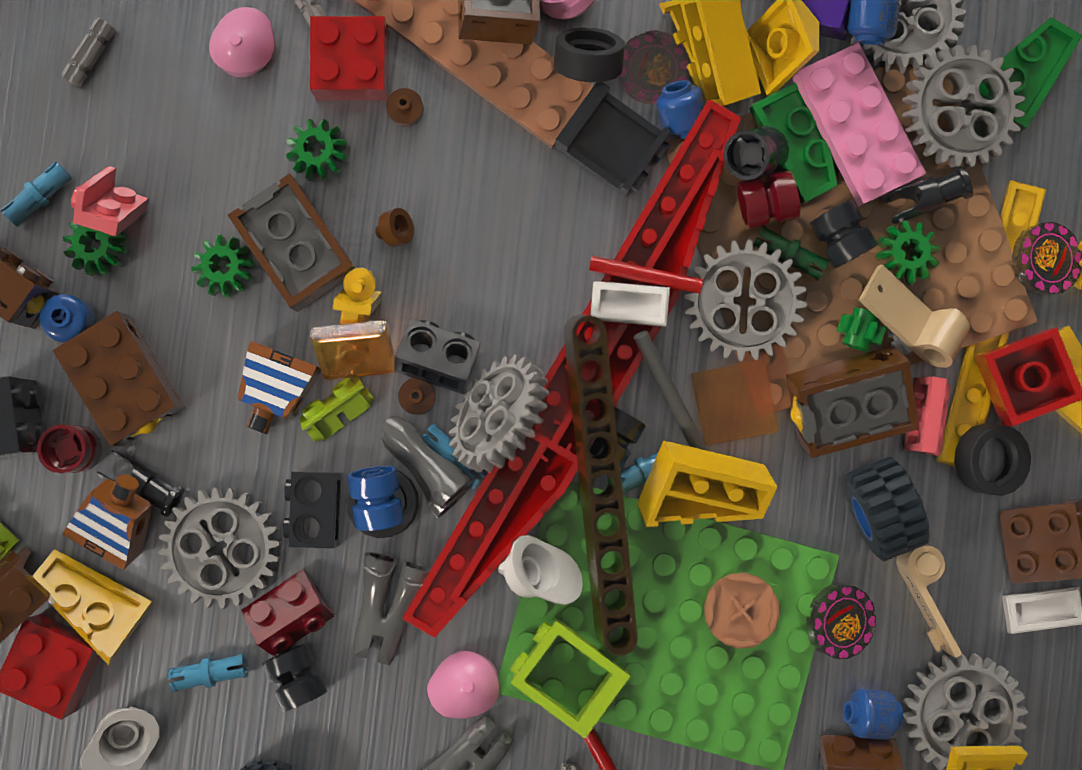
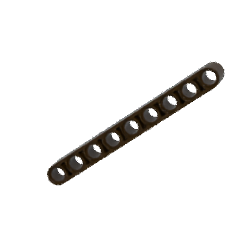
M576 315L571 317L564 327V341L595 634L599 642L610 653L616 656H624L635 648L638 635L607 333L604 323L599 318L591 315ZM586 321L592 327V336L587 342L582 343L578 339L577 329L581 323ZM592 360L596 366V374L591 380L585 381L581 375V368L585 362ZM597 399L600 404V411L596 417L589 419L586 416L585 407L590 400ZM601 437L604 442L603 451L597 456H591L589 452L591 441ZM605 475L608 479L606 490L595 494L593 490L595 480ZM604 514H611L612 523L610 527L604 531H598L597 522L599 518ZM608 552H615L616 558L613 565L608 568H602L601 560L603 556ZM619 589L618 600L612 605H606V595L611 590ZM623 627L621 638L615 642H609L611 631L614 628Z

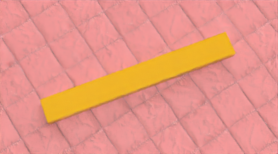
M1010 180L1007 184L999 217L1023 280L1027 263H1022L1023 258L1021 255L1025 253L1029 258L1032 247L1025 248L1023 243L1027 237L1030 238L1031 245L1033 243L1035 235L1032 234V230L1037 227L1046 189ZM1009 332L965 347L946 418L942 451L939 456H936L935 462L955 467V451L962 435L971 427L986 424L992 400L974 356L1007 344Z

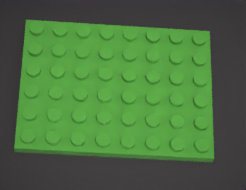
M571 481L564 494L542 517L536 538L566 552L577 563L582 574L583 587L581 594L573 603L566 605L556 604L540 597L525 598L520 596L498 675L499 694L539 705L511 684V677L514 673L509 669L522 651L529 654L537 642L532 638L542 623L546 620L551 624L555 617H557L629 671L630 678L598 722L763 768L783 770L817 644V636L820 632V628L818 630L815 629V620L819 618L821 622L823 621L825 611L819 613L818 609L821 607L822 602H825L827 606L828 595L830 594L840 555L722 522H716L711 519H694L693 524H681L680 520L658 522V526L646 527L637 505L638 499L623 495L638 637L635 648L629 654L616 656L599 642L595 634L580 484ZM593 487L595 494H599L605 491ZM607 513L599 518L597 522L598 531H604L610 527L612 523L611 514ZM611 551L603 556L601 560L602 568H608L613 565L616 558L615 552ZM746 572L760 577L771 586L779 600L780 616L776 629L770 637L768 636L766 640L755 647L738 649L722 643L711 633L705 622L703 605L708 590L718 579L729 573ZM619 589L611 590L606 595V605H612L618 600ZM617 627L611 631L609 642H615L621 638L623 627ZM557 635L526 679L572 714L578 715L608 671L560 635Z

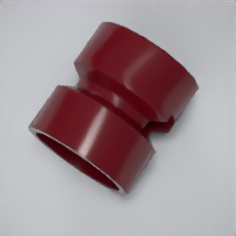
M791 171L770 174L766 182L761 181L759 178L737 182L740 212L747 229L768 225L771 218H775L778 222H783L800 217L799 194Z
M60 424L52 426L43 432L38 440L37 454L42 465L51 472L61 474L82 473L89 471L97 465L102 454V444L95 431L88 427Z

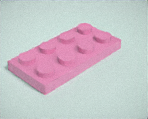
M859 43L808 65L792 76L807 108L810 109L816 121V126L823 139L826 140L832 157L858 207L926 174Z

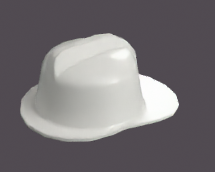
M529 535L521 536L513 543L511 553L498 567V572L505 576L510 589L515 594L525 598L540 597L556 604L566 605L573 603L582 591V574L572 557L561 549Z
M133 706L109 712L100 721L97 731L86 747L80 761V770H140L159 738V725L155 717L147 711Z

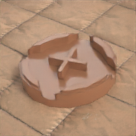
M746 572L729 573L718 579L708 590L703 605L705 622L711 633L722 643L738 649L755 647L766 640L768 636L770 637L776 629L780 616L779 600L771 586L760 577Z

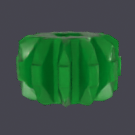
M307 119V130L303 131L300 126L296 125L293 130L299 137L297 139L287 138L286 144L293 148V150L286 153V158L288 161L295 162L292 169L296 174L305 171V178L308 181H312L318 172L320 179L324 182L328 180L327 170L331 169L334 174H340L341 170L335 163L336 161L341 163L348 161L347 155L340 151L345 150L349 145L346 139H339L342 131L338 126L329 129L328 120L322 119L316 128L314 121ZM316 144H320L325 149H320L322 154L318 157H314L310 150L315 151L313 146Z
M906 220L900 223L899 230L892 225L885 230L887 237H880L877 240L878 246L884 249V251L876 253L875 259L879 261L886 260L887 264L884 266L889 271L893 270V275L899 281L904 275L907 285H912L916 282L917 277L925 280L930 276L928 268L934 269L938 266L939 261L931 255L940 252L941 247L938 245L930 246L929 241L934 239L936 235L932 231L924 236L922 234L924 229L923 223L919 222L911 229L910 223ZM907 245L911 247L909 253L914 256L909 260L905 259L906 252L902 250Z
M73 222L69 223L74 234L73 236L65 235L62 238L64 242L72 246L63 253L68 258H74L72 262L74 269L81 270L84 268L85 274L94 276L98 270L103 275L110 274V263L116 267L122 266V262L117 256L119 253H129L128 248L119 245L128 238L125 232L122 231L117 236H112ZM93 241H101L99 249L95 247L91 249Z
M217 235L215 246L208 240L203 241V247L206 249L205 254L197 251L193 253V257L201 261V264L191 267L193 273L201 275L196 284L201 288L208 286V294L214 297L221 290L223 297L231 298L232 286L238 292L243 293L245 291V287L241 283L243 278L251 282L254 280V276L246 272V269L256 266L255 260L245 259L250 254L251 249L247 245L239 247L240 240L234 236L226 242L224 236ZM223 259L231 262V264H226L230 269L225 274L217 271V269H221L218 263Z

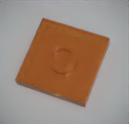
M386 320L310 327V339L325 380L395 373V354Z
M765 359L691 374L706 446L780 432Z

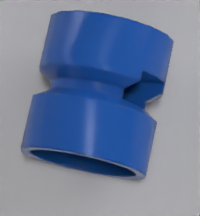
M375 466L359 469L348 474L350 497L357 500L352 507L354 524L357 530H382L399 525L404 521L401 499L394 496V493L399 489L397 468L394 466Z

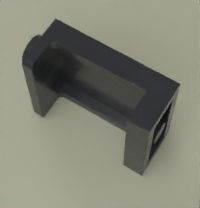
M596 82L555 139L554 147L625 197L630 189L637 192L645 182L649 174L644 169L651 159L658 163L670 146L665 141L670 131L666 128L663 130L658 129L609 93L610 87L603 82Z

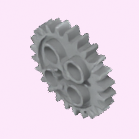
M898 0L900 9L895 33L898 39H885V45L860 44L866 56L869 54L873 56L871 66L875 67L880 61H884L885 72H889L893 64L899 66L900 73L904 74L907 65L912 64L915 70L922 67L925 59L931 56L937 58V52L946 48L949 51V48L955 47L959 39L958 36L961 35L964 24L961 22L964 20L966 10L959 9L964 0ZM921 24L930 25L934 30H933V31L923 30V29L920 27V25H921ZM855 36L852 37L850 46L856 44Z
M962 45L953 47L951 53L947 48L937 52V58L931 56L924 60L926 68L919 67L913 71L919 81L913 80L906 84V87L914 93L902 98L904 103L911 105V110L904 112L902 117L912 118L913 124L909 125L905 130L906 132L917 131L918 136L912 144L914 146L921 143L926 144L923 156L926 157L937 152L936 164L945 163L948 158L950 168L959 167L961 163H963L965 168L973 167L976 161L979 164L988 163L989 155L996 157L1003 154L1000 145L1008 146L1013 143L1007 133L1018 132L1021 129L1013 122L1015 118L1022 117L1025 114L1021 110L1015 109V104L1025 100L1023 96L1014 95V90L1021 85V82L1010 83L1008 78L1013 74L1014 69L1010 68L1005 71L1000 69L1004 61L1003 57L991 62L990 49L982 51L979 55L977 45L968 47L965 52ZM944 77L951 80L953 84L952 94H948L943 88ZM980 83L987 86V99H984L979 93ZM934 99L935 101L949 105L961 101V105L964 107H989L994 110V113L992 114L987 111L978 109L965 113V108L963 107H938L934 106L932 104V101ZM939 114L943 115L948 121L946 132L942 131L937 124ZM975 120L981 122L983 126L981 137L974 131L973 124Z
M748 239L745 249L740 250L735 240L732 241L731 252L729 253L720 245L717 247L719 258L715 259L711 255L706 254L704 258L708 267L704 268L698 265L694 267V270L703 279V285L700 294L688 293L684 295L685 299L694 301V306L688 308L685 314L697 316V320L690 325V328L702 327L704 331L698 340L703 341L710 337L713 340L710 351H714L721 345L724 347V358H727L732 350H736L739 361L743 360L746 351H751L754 360H758L759 349L762 348L771 356L773 355L772 343L776 342L782 347L786 346V341L782 336L784 333L796 336L797 332L790 325L791 322H803L804 320L800 314L795 312L796 308L807 306V302L797 299L796 296L806 291V287L794 285V281L801 276V272L789 274L787 270L793 260L789 259L780 263L778 261L781 253L780 249H777L771 256L766 254V242L757 251L753 249L752 240ZM750 267L749 296L756 298V304H750L747 317V332L741 333L740 319L742 306L741 303L735 302V297L742 295L744 268ZM731 270L736 273L739 280L738 286L730 291L723 290L718 284L720 272ZM760 273H771L775 277L777 285L770 293H762L757 290L755 278ZM725 307L731 309L736 316L734 325L721 327L717 324L715 313L718 309ZM765 310L771 313L774 319L773 325L767 330L757 329L752 323V316L755 312Z
M514 355L512 359L504 356L501 364L493 361L491 371L482 369L481 379L479 381L473 379L471 381L473 388L471 391H465L463 395L466 398L464 403L456 405V408L460 410L459 414L451 418V422L455 423L456 426L449 431V435L454 437L449 446L455 449L452 455L459 459L458 462L479 473L483 469L492 472L494 465L503 468L505 457L513 461L515 459V450L518 447L522 450L526 448L525 438L527 436H535V432L532 430L533 425L542 423L543 419L538 416V413L547 408V404L541 401L549 394V391L543 388L548 382L542 376L543 370L525 357L520 358L517 355Z
M217 487L213 488L210 498L205 490L198 491V502L192 497L184 498L187 509L174 507L172 511L178 519L164 521V524L171 529L170 534L159 535V539L168 543V548L159 550L158 554L169 557V561L161 566V570H173L174 574L167 580L168 584L180 581L181 586L177 594L182 595L190 590L192 592L190 603H196L201 597H204V607L210 608L217 599L220 609H225L228 607L229 598H231L235 606L243 604L242 593L250 600L255 598L256 591L253 586L255 585L261 589L266 588L268 584L262 576H274L276 574V571L269 566V563L281 560L279 555L272 553V548L282 545V541L271 539V534L278 531L279 526H267L266 522L273 514L270 512L260 515L259 510L262 507V501H257L250 506L248 504L250 493H243L239 499H236V489L229 488L225 497H223L221 488ZM224 511L233 518V527L229 532L223 531L218 525L219 515ZM202 520L207 521L212 535L201 525ZM191 533L198 534L202 540V547L198 553L191 551L187 545V539ZM225 541L227 546L223 549L222 554L217 555L214 551L218 546L217 542ZM242 543H248L253 547L254 557L250 563L242 561L238 555V549ZM229 561L238 568L240 572L238 576L234 575ZM211 564H216L222 569L223 578L220 583L212 582L207 575Z
M972 653L969 660H967L966 656L962 654L955 658V662H952L946 655H942L941 667L938 668L931 661L928 662L931 673L927 676L918 671L916 674L922 683L919 686L908 685V688L915 695L914 698L903 699V703L912 709V711L903 713V719L911 724L904 729L905 733L910 738H914L911 745L916 751L922 750L921 756L927 763L933 760V764L938 770H943L948 764L951 747L1007 746L1009 742L1021 743V739L1014 733L1015 730H1022L1027 727L1018 719V716L1027 714L1028 710L1022 705L1017 704L1025 699V695L1019 690H1014L1019 684L1018 681L1011 676L1007 677L1009 671L1001 665L996 667V662L991 658L987 657L982 662V658L978 654ZM962 682V690L957 695L950 696L952 686ZM980 684L981 687L975 690L976 685ZM995 698L994 707L989 711L983 712L984 704L988 700ZM962 711L968 713L967 716L960 714L962 713ZM940 716H946L943 726L933 729L934 721ZM979 732L978 738L974 743L966 744L970 734ZM954 738L953 742L948 743L949 740Z

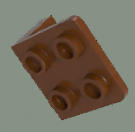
M1082 498L1067 500L1061 504L1006 509L1000 513L1008 572L1012 582L1030 583L1082 579Z
M26 547L18 553L11 550L0 560V643L41 607L51 595L48 590L23 569L31 553Z
M821 735L819 748L824 770H904L895 738L881 740L845 735Z

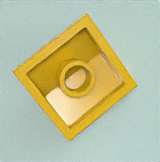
M776 0L747 30L750 36V48L754 65L767 96L776 93L819 52V21L802 0Z

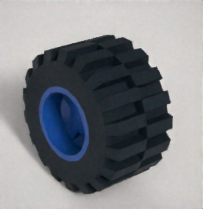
M886 457L846 473L845 493L851 513L866 544L880 560L885 562L929 543V522L920 495L906 470L894 458Z

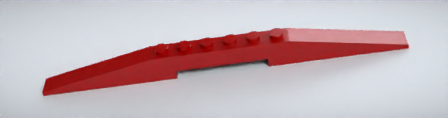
M708 99L614 258L615 261L687 275L725 165L723 156L725 144L736 133L741 119L740 116ZM605 274L601 282L665 287ZM669 289L667 317L680 296L681 290ZM592 298L582 315H591ZM586 321L581 323L577 329L578 339L582 343L587 342L592 336V327ZM602 321L607 333L614 407L644 358L634 340V336L641 331H647L653 342L662 326ZM565 344L545 376L548 382L543 388L548 390L549 394L541 401L547 404V408L538 413V416L543 420L542 423L533 425L532 430L535 432V436H527L525 438L526 448L522 450L518 447L515 450V459L513 461L505 457L503 468L494 465L492 472L487 473L402 617L403 620L434 638L511 553L513 543L519 537L527 535L564 494L578 470ZM592 360L585 362L581 368L583 379L588 381L596 374V366ZM597 399L590 400L585 407V413L589 419L596 417L600 411V404ZM596 438L593 441H591L589 445V450L593 445L594 441L596 440Z

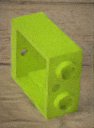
M555 617L551 624L545 620L532 638L537 642L529 654L522 651L509 670L514 673L511 677V684L580 736L586 738L630 678L629 671L557 617ZM557 635H560L608 671L605 678L577 716L526 679Z

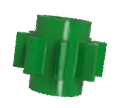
M854 307L852 315L845 313V315L841 316L836 332L845 334L842 341L843 345L859 351L869 352L871 344L875 346L882 344L887 328L878 325L880 320L871 311Z

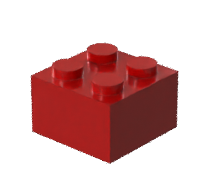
M310 16V91L317 101H387L389 97V27L385 16Z
M1057 327L1044 329L974 356L1000 423L1003 426H1015L1082 400L1081 385Z
M42 614L31 616L21 624L0 670V693L62 720L77 711L101 657L75 629Z

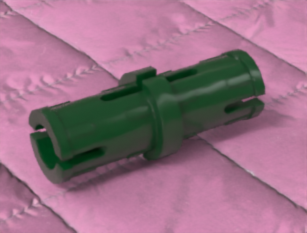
M766 226L762 227L759 236L772 243H768L759 237L753 243V247L759 249L766 242L767 254L769 255L780 249L779 260H781V263L792 259V267L813 277L816 281H819L823 271L810 264L813 263L825 270L830 261L800 246V241L796 239L790 241Z

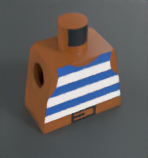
M250 341L238 393L239 401L254 406L246 427L268 434L275 415L292 420L319 377L322 368Z
M123 474L119 475L115 482L106 479L87 495L62 535L125 570L143 552L152 506L149 501L136 494L139 482L134 477Z

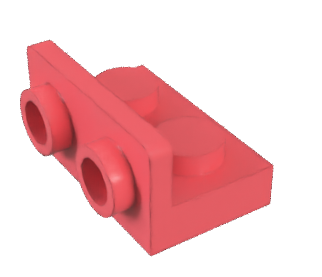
M107 166L74 190L71 198V206L75 208L73 223L117 236L147 211L148 198L137 195L130 188H115L116 168Z
M934 376L913 379L920 429L906 432L903 451L933 456L941 454L951 385L947 383V379Z

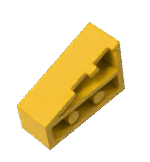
M669 0L659 3L663 14L669 12L678 31L673 34L677 45L684 44L692 62L687 65V69L694 84L702 89L705 102L711 99L719 105L725 106L761 94L758 82L759 74L751 53L750 36L746 31L741 10V0Z
M663 440L637 505L646 527L658 526V522L679 520L681 524H693L694 519L715 518L716 522L763 519L776 492L777 485L765 464Z

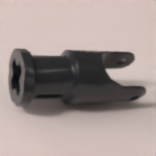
M959 166L954 169V173L937 179L929 177L885 194L881 200L883 203H890L898 199H911L917 204L909 210L896 214L891 221L897 224L939 210L943 207L944 203L961 197L964 199L972 198L973 188L967 171Z
M112 450L111 452L133 466L130 476L139 482L136 494L159 508L161 515L168 517L172 514V509L178 507L185 492L184 488L169 485L159 479L158 473L119 451ZM97 471V474L101 479H109L115 482V480Z

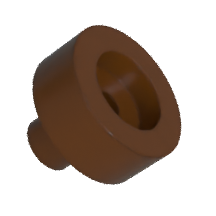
M400 88L392 92L387 99V113L396 125L411 127L421 120L424 106L421 97L414 90Z
M394 208L383 212L379 217L378 226L375 228L376 236L381 240L383 239L391 247L409 243L414 236V225L410 215L402 208Z
M412 378L404 382L400 387L398 400L406 412L413 415H423L433 408L436 401V392L430 383ZM415 393L419 394L418 399H414Z

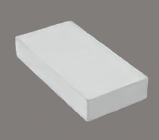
M594 281L591 316H595L604 322L666 327L670 288Z
M1070 586L1002 596L1007 633L1016 634L1082 625L1080 587Z

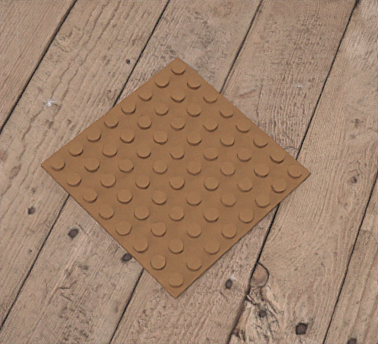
M893 64L889 72H885V66L874 69L873 71L926 172L921 178L902 187L929 177L937 179L954 173L955 168H950L949 158L945 163L936 164L937 152L926 157L923 156L926 144L921 143L914 146L912 143L918 136L917 131L906 132L905 130L909 125L913 124L912 118L902 117L904 112L911 110V105L904 103L902 98L914 93L906 87V84L913 80L919 81L913 72L912 64L907 65L904 74L900 73L899 66ZM944 77L943 88L948 94H952L953 87L948 78ZM934 99L932 101V104L938 107H959L958 102L949 105L940 103L938 101H935ZM751 112L740 116L741 119L736 133L758 127ZM939 114L937 124L942 131L946 132L948 121L943 115ZM678 137L666 141L670 144L665 152L669 165L685 139ZM834 159L833 164L837 180V186L834 189L804 205L800 203L799 218L778 222L775 218H771L769 224L765 225L768 229L790 241L794 239L800 241V246L825 259H829L825 252L828 244L825 241H819L810 222L851 199L854 200ZM977 161L975 166L965 168L973 188L972 198L964 199L961 197L944 203L943 207L939 210L907 220L911 225V229L917 223H923L924 229L922 234L924 236L933 231L936 236L929 241L930 246L938 245L941 247V251L931 255L939 261V264L934 269L928 268L930 276L927 279L922 280L917 277L916 282L912 285H907L904 275L900 280L932 312L952 308L959 310L966 316L971 328L960 349L1038 322L981 164ZM726 165L723 167L697 243L705 268L708 267L704 256L709 254L715 259L719 258L717 247L720 245L729 253L731 252L732 241L735 240L740 250L745 249L748 239H751L754 243L757 237L772 243L759 236L763 226L752 229L745 227L737 196V182L743 181V179H739L731 174ZM782 168L775 173L783 172ZM768 175L759 177V179L766 182ZM883 196L858 207L863 216L860 225L861 227H869L877 241L880 237H887L885 230L891 225L899 230L900 223L894 224L891 221L896 214L909 210L917 204L911 199H898L890 203H883L881 200ZM908 245L902 248L906 252V260L914 257L909 253L911 247ZM877 246L834 269L831 261H829L825 270L811 263V266L823 271L819 281L792 266L788 268L789 274L801 272V276L794 281V285L806 287V291L796 296L797 299L807 302V306L796 308L795 311L804 320L803 322L792 321L790 324L796 330V336L784 333L782 336L786 341V346L782 347L776 342L772 343L773 355L771 356L762 348L759 349L758 360H754L751 351L745 352L742 361L738 359L758 418L792 407L786 374L867 353L843 345L842 341L845 334L836 331L841 316L845 315V313L852 315L854 307L868 310L859 301V298L876 267L887 264L886 260L879 261L875 259V254L884 251V249ZM750 267L744 268L742 295L735 297V302L741 303L742 306L740 319L741 333L747 332V317L750 304H756V298L749 296ZM724 270L718 275V284L723 290L730 291L738 286V276L733 271ZM760 273L755 278V286L762 293H770L776 288L777 282L771 273ZM726 307L720 308L726 327L734 325L736 321L734 312ZM759 310L752 316V323L757 329L767 330L773 325L774 319L768 311ZM881 321L878 325L886 327ZM887 329L882 344H878V346L871 344L869 352L892 346L891 342H894L893 336L889 337ZM915 352L904 355L909 360L910 366L924 361Z

